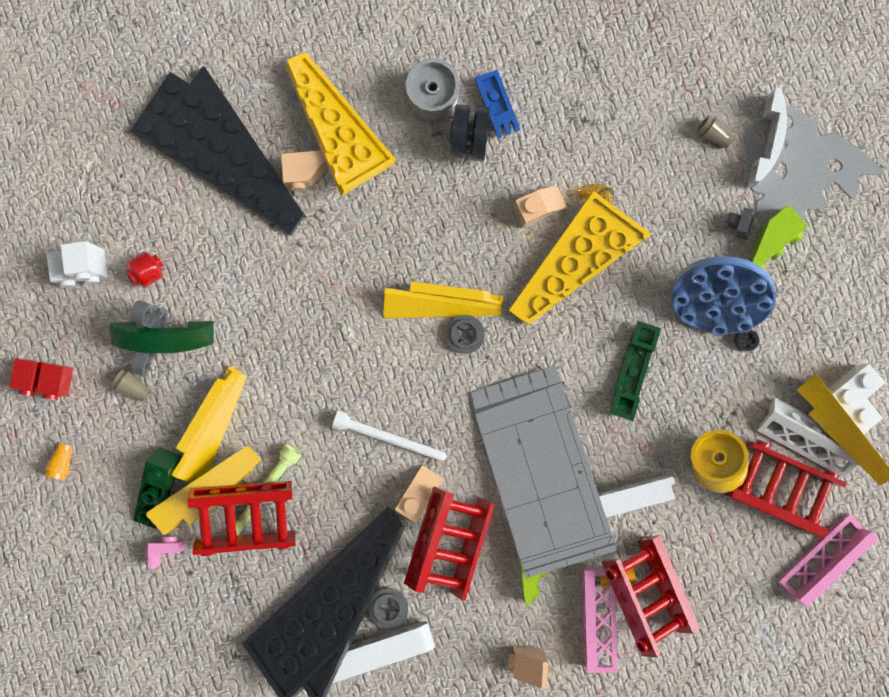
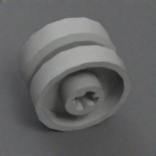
M435 58L422 60L412 67L407 75L405 85L408 105L413 113L422 120L431 122L444 120L450 116L455 110V105L458 104L460 89L458 74L454 68L444 60Z

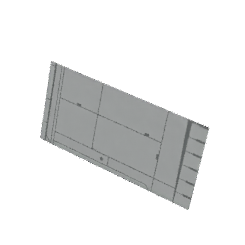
M554 365L469 393L525 577L529 578L617 551L556 366Z

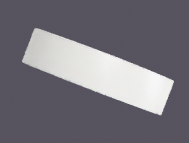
M778 87L767 96L763 118L772 120L764 157H760L752 163L747 187L752 188L770 172L783 147L787 127V110L783 92Z

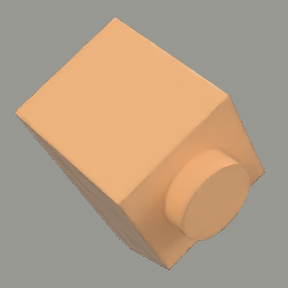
M321 150L281 154L283 183L287 188H291L292 191L305 190V187L312 186L328 167Z
M557 186L532 192L515 200L513 206L523 228L567 208Z
M422 465L395 510L416 523L428 505L433 486L438 487L443 478Z
M514 646L513 654L508 656V670H512L513 678L539 688L547 689L549 662L542 648Z

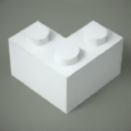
M89 242L61 245V251L46 253L50 282L59 284L61 288L75 287L77 282L83 281L84 284H96L100 282L99 279L108 278L104 249Z
M870 364L855 365L828 388L863 434L883 419L867 400L869 396L885 384L884 380Z

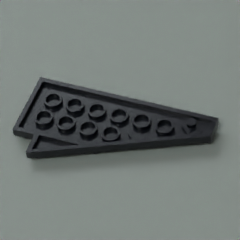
M202 66L191 84L170 72L130 131L292 236L305 215L208 70Z
M387 507L242 643L278 697H296L303 689L309 697L327 696L406 527L391 508Z

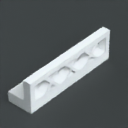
M776 397L769 404V414L758 425L757 431L830 471L839 474L843 478L858 465L811 416ZM775 421L783 426V430H772L768 428V425ZM799 434L805 439L803 442H794L790 440L789 435ZM821 446L826 449L827 453L816 454L812 452L811 447ZM843 458L849 462L842 468L834 464L833 459Z
M665 474L598 492L606 517L675 499L671 486L675 484L673 476Z

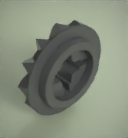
M458 316L447 327V342L456 352L461 354L473 353L484 342V327L473 316ZM472 326L470 336L474 342L464 339L459 343L461 333L457 327L467 330Z
M393 588L380 589L373 595L369 604V614L373 622L386 629L401 625L405 621L409 610L405 596L401 591ZM389 598H391L392 606L399 609L392 610L389 618H387L386 609L378 606L386 605Z

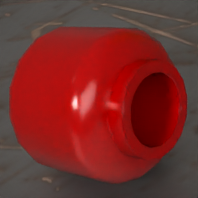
M142 252L127 262L125 273L135 287L147 288L162 278L161 268L164 265L156 254L151 256L147 252Z

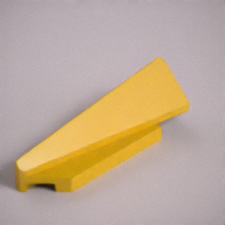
M411 281L410 291L385 288L383 316L386 319L458 317L461 315L499 316L502 313L504 296L493 295L490 292Z
M229 366L223 378H218L213 384L176 449L185 454L173 471L172 476L192 483L210 471L245 383V374Z
M817 374L812 375L797 389L814 407L808 414L882 486L889 481V466Z
M244 447L148 511L147 517L164 535L171 533L184 520L189 526L198 522V510L196 508H188L187 497L190 489L238 485L254 470V467L262 459L251 447Z

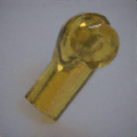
M593 183L578 188L581 200L588 198L595 191L609 203L614 201L612 188L603 184Z

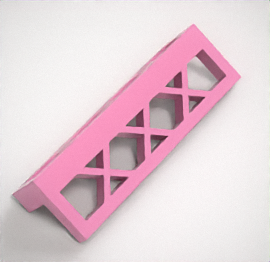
M846 514L826 533L824 538L817 541L777 581L799 604L808 607L879 538L872 531L864 529L850 514ZM850 523L857 532L850 538H842L843 528ZM829 541H837V549L833 555H825V545ZM811 558H819V568L815 572L807 571V562ZM793 575H802L801 585L794 591L787 581Z
M581 566L584 667L587 673H618L616 597L610 581L609 585L602 592L595 586V575H605V569ZM595 591L600 594L596 599H595ZM602 598L610 604V610L603 618L596 612V604ZM596 616L600 619V621L597 624ZM609 617H610V625L606 622V620H607ZM603 623L610 629V636L604 643L596 637V631ZM610 642H611V650L607 647ZM604 649L611 655V665H597V656Z

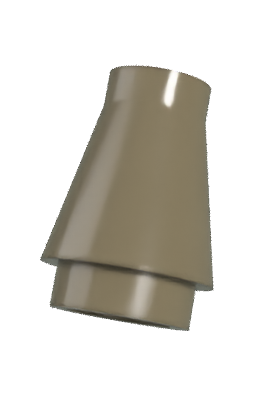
M708 115L697 128L700 137L716 143L725 149L731 145L735 138L716 116Z
M123 369L117 374L111 384L116 392L142 402L151 391L130 371L126 372Z

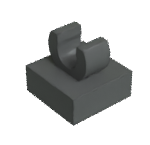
M744 207L742 216L735 213L729 214L727 226L737 229L738 238L747 240L754 220V210Z

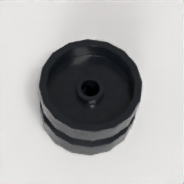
M456 104L454 120L451 121L450 159L463 160L466 154V145H471V160L484 162L490 107L478 106L475 109L473 122L469 121V106Z

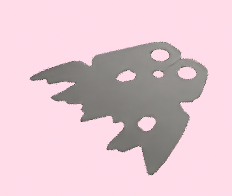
M786 106L787 115L793 119V126L790 129H786L784 141L787 142V147L781 149L780 155L770 172L758 184L752 187L756 193L764 194V197L758 201L756 206L760 225L762 226L766 220L788 204L802 220L805 219L806 209H818L820 212L825 213L822 189H830V182H836L851 198L856 199V192L860 189L856 175H883L884 171L873 159L840 135L833 132L824 136H818V126L811 117L793 107ZM769 120V122L758 121L747 128L745 132V148L749 174L752 163L760 157H764L766 144L758 145L755 143L754 134L757 131H765L769 135L772 120ZM835 158L842 164L843 168L838 172H833L828 167L829 159ZM779 162L786 164L787 175L784 178H781L775 171V165Z

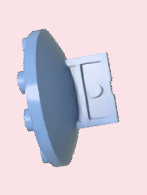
M710 257L690 264L677 275L672 285L671 302L675 312L684 323L696 329L713 333L716 336H724L725 334L749 332L752 328L764 322L774 310L776 287L771 276L763 268L750 262L748 258Z

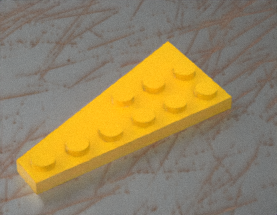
M306 52L287 60L285 68L341 197L394 165L396 162L394 156Z
M593 191L508 311L529 325L551 309L552 306L566 298L582 284H585L652 234Z

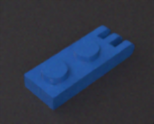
M498 69L475 77V83L484 107H490L489 120L496 138L502 137L501 127H503L506 136L511 134L509 124H512L515 132L520 131Z

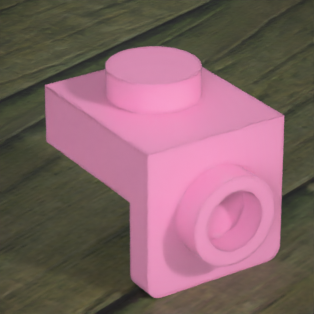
M170 535L162 536V540L148 543V547L145 549V561L148 562V568H155L161 564V554L180 553L185 550V540H177V536Z

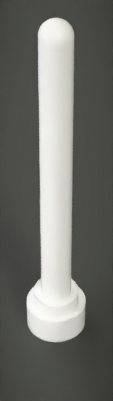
M340 410L337 411L332 429L340 432L350 429L439 461H443L446 458V454L443 451L351 420V417L347 416L348 413Z

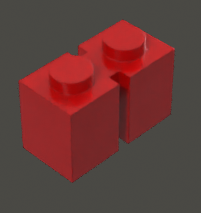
M15 358L9 388L19 389L18 394L34 396V393L37 392L43 393L42 398L58 400L59 396H68L73 368Z

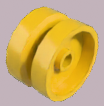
M712 430L698 437L691 448L692 470L698 483L707 490L717 493L734 491L742 485L748 474L749 453L745 443L736 434L727 430Z

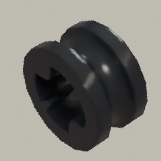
M753 330L738 332L734 337L735 347L744 352L754 350L759 344L758 334ZM749 335L748 339H752V343L747 344L745 347L743 345L745 342H741V338Z

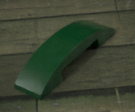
M188 321V327L137 328V324L132 322H110L111 344L121 349L142 353L163 354L191 351L214 343V321Z
M637 321L619 370L609 414L632 422L634 421L640 402V391L651 355L655 351L661 328Z

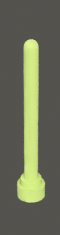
M285 444L280 451V461L264 483L277 482L288 466H291L293 463L296 464L301 457V453L290 445ZM250 505L245 508L236 521L237 536L251 518Z

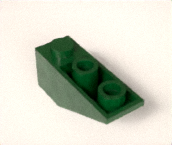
M158 447L145 461L133 521L154 529L157 528L147 517V512L169 498L176 477L172 476V473L179 464L182 455Z

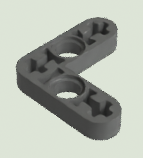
M138 300L131 309L130 321L142 325L144 328H164L168 311L167 309ZM135 352L131 364V372L140 376H146L151 368L155 353Z

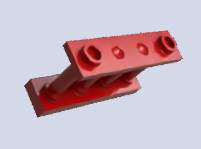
M758 439L756 442L747 441L745 445L755 450L748 466L747 477L742 485L734 491L726 492L724 495L824 538L828 529L820 526L821 521L818 519L833 485L846 487L847 483L839 480L840 475L826 469L824 472H821L771 450L769 443ZM764 455H767L778 461L764 494H760V497L757 498L751 495L752 490L750 488ZM790 465L799 469L800 472L786 505L779 508L773 505L775 502L773 497L786 466ZM812 475L823 480L809 515H805V518L796 515L798 512L796 507L808 478Z
M292 481L190 489L187 497L188 508H196L198 510L201 539H195L193 555L211 556L214 553L269 548L284 550L291 546H296L295 531H287L285 504L287 500H292ZM273 501L276 507L277 532L262 533L260 504ZM247 503L250 505L252 534L237 536L234 506ZM211 506L224 507L227 537L211 538L208 509Z
M433 486L404 584L415 592L424 593L428 583L450 587V593L466 601L487 528L493 516L495 504L479 497L477 498L476 505L452 500L453 493ZM453 510L472 515L469 528L463 529L446 525L448 512ZM441 535L465 539L461 553L437 549ZM439 559L458 563L454 577L430 573L433 561Z
M660 535L647 536L638 540L641 551L623 562L620 559H606L602 561L605 575L612 585L634 637L637 650L641 656L655 658L661 656L656 643L674 631L677 633L693 634L700 629ZM646 560L651 574L631 586L626 572ZM656 584L661 598L641 609L636 596ZM666 607L671 621L651 633L646 619Z

